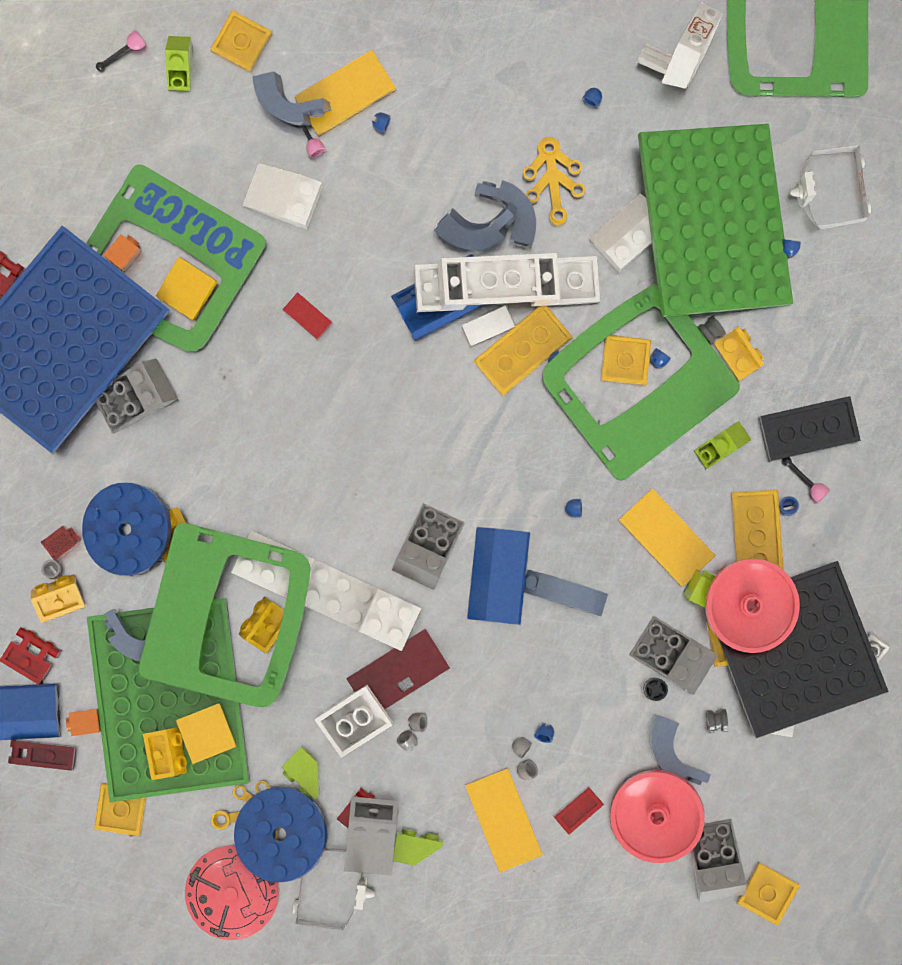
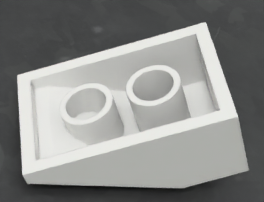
M258 163L242 206L307 230L323 188L322 182L301 174Z
M368 685L343 698L315 719L341 758L394 725V722Z

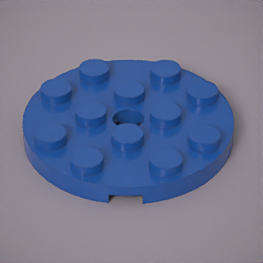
M137 483L112 484L98 492L87 506L82 523L83 541L90 557L102 569L116 575L141 574L151 569L158 560L162 559L167 551L171 539V519L168 509L156 496V493L144 485ZM126 522L131 526L129 535H125L121 529Z
M269 788L250 798L238 814L234 828L235 848L244 866L257 877L270 882L293 881L308 874L318 864L327 843L325 818L319 806L308 795L292 788ZM278 828H283L286 832V837L281 842L274 837Z

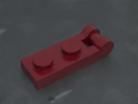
M11 740L10 742L12 753L8 758L9 764L73 770L76 747L21 740ZM21 749H27L26 758L20 757Z

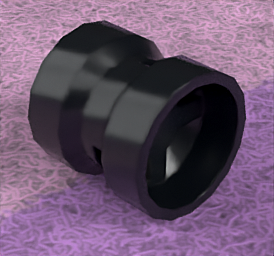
M656 677L649 678L643 685V693L650 700L661 701L668 693V686L662 679Z

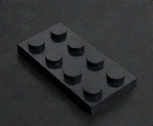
M851 396L759 417L769 461L861 441Z

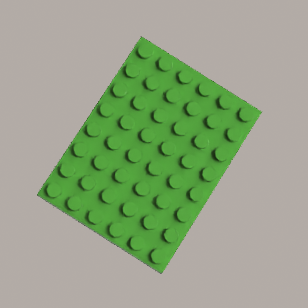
M769 123L640 132L638 134L662 317L792 305L793 296L787 255L783 251L784 247L782 244L785 238Z
M226 598L214 599L205 629L199 669L204 674L237 682ZM154 608L118 612L128 631L134 637L146 640ZM105 614L88 616L87 625L110 802L250 783L240 704L235 701L143 678L139 673L140 661L121 654L108 640L116 633L114 631L110 632L104 622L107 619ZM220 703L237 747L192 764L182 738L183 752L187 760V773L151 780L143 734L178 727L176 720Z

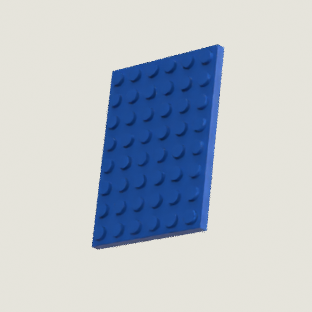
M62 225L0 299V413L53 454L167 316L170 309Z

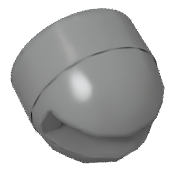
M47 560L43 563L41 570L45 577L55 579L61 573V566L55 560ZM50 564L57 572L55 575L47 568Z
M413 713L408 718V721H411L408 724L411 730L416 732L425 731L427 727L426 714Z
M406 730L399 735L397 744L403 750L411 751L414 745L417 746L418 740L411 730Z
M518 738L512 745L513 751L522 759L531 748L532 743L527 739Z
M527 760L519 765L517 769L519 778L531 780L537 776V766L533 761Z

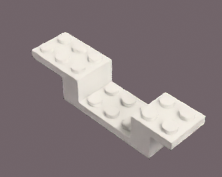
M557 253L459 257L442 258L438 264L414 265L417 312L463 310L467 305L531 302V306L600 302L597 256L557 258Z
M252 530L247 538L293 550ZM270 551L268 559L281 562L283 554ZM304 555L311 567L305 602L306 607L400 651L403 650L421 608ZM241 556L238 557L231 573L287 598L290 577L288 569Z

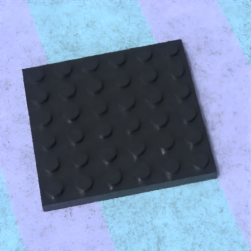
M838 561L790 577L796 586L799 596V616L793 631L778 646L764 652L748 653L733 649L718 638L755 739L889 692Z

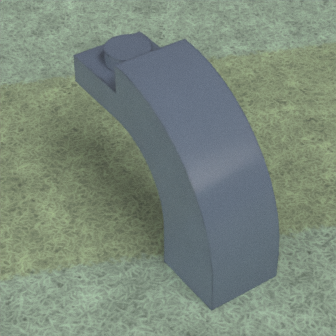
M276 72L252 76L255 93L259 102L270 114L284 122L299 126L311 125L310 116L312 118L322 117L325 112L331 111L330 102L324 98L302 103H291L284 94L281 75Z
M504 180L501 182L500 189L496 188V184L483 181L482 184L477 183L475 196L499 202L504 206L511 202L517 208L514 214L516 219L514 220L509 243L532 248L536 232V216L528 197L518 187Z
M510 202L495 218L481 224L467 221L452 208L437 223L434 231L445 241L456 247L468 250L485 249L505 238L508 231L507 227L516 219L514 214L517 208Z
M528 570L525 578L524 593L602 616L608 596L607 593L532 570Z
M116 609L106 612L105 616L107 619L104 622L110 632L114 631L116 633L108 639L110 643L121 654L140 661L146 640L138 639L128 631Z
M655 714L650 728L649 742L651 753L659 768L675 773L684 779L685 776H689L687 781L697 785H701L702 781L708 783L711 774L683 764L674 752L673 741L679 723Z

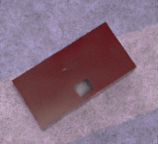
M424 629L408 639L402 651L394 648L346 679L354 692L368 685L385 710L449 670L450 667L427 630Z

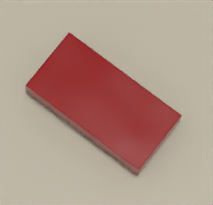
M298 292L283 308L285 313L317 340L332 324L331 320Z
M588 786L553 817L570 835L604 804Z

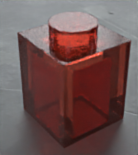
M63 525L41 541V544L54 561H59L80 545L77 541L80 537L72 527L68 529L67 526Z

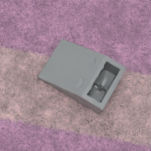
M156 358L142 361L116 377L96 403L113 434L177 400V397Z
M423 503L396 558L392 571L434 590L465 522Z
M655 616L630 653L631 657L692 695L695 694L718 657L709 648Z
M351 797L344 871L391 875L398 801Z
M732 820L704 824V829L698 843L690 851L700 903L746 895L747 883Z

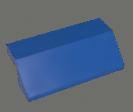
M415 284L391 295L414 340L481 306L467 305L463 310L417 312Z
M477 527L467 619L521 625L530 532Z
M56 684L0 686V740L59 737L60 728L57 717L59 699Z

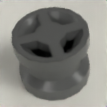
M714 316L709 317L707 323L697 326L710 345L715 342L717 337H722L726 334L724 328Z
M720 709L719 712L707 710L708 733H714L717 730L728 732L726 709Z

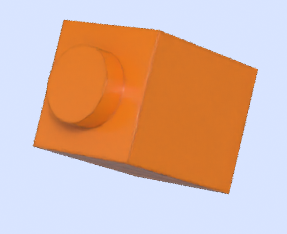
M120 234L105 252L104 257L125 273L142 252L137 247L140 243L130 235L126 238Z
M98 708L69 713V717L66 718V727L68 732L71 731V736L101 732Z

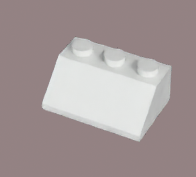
M641 194L589 238L591 243L618 273L652 245L647 201Z

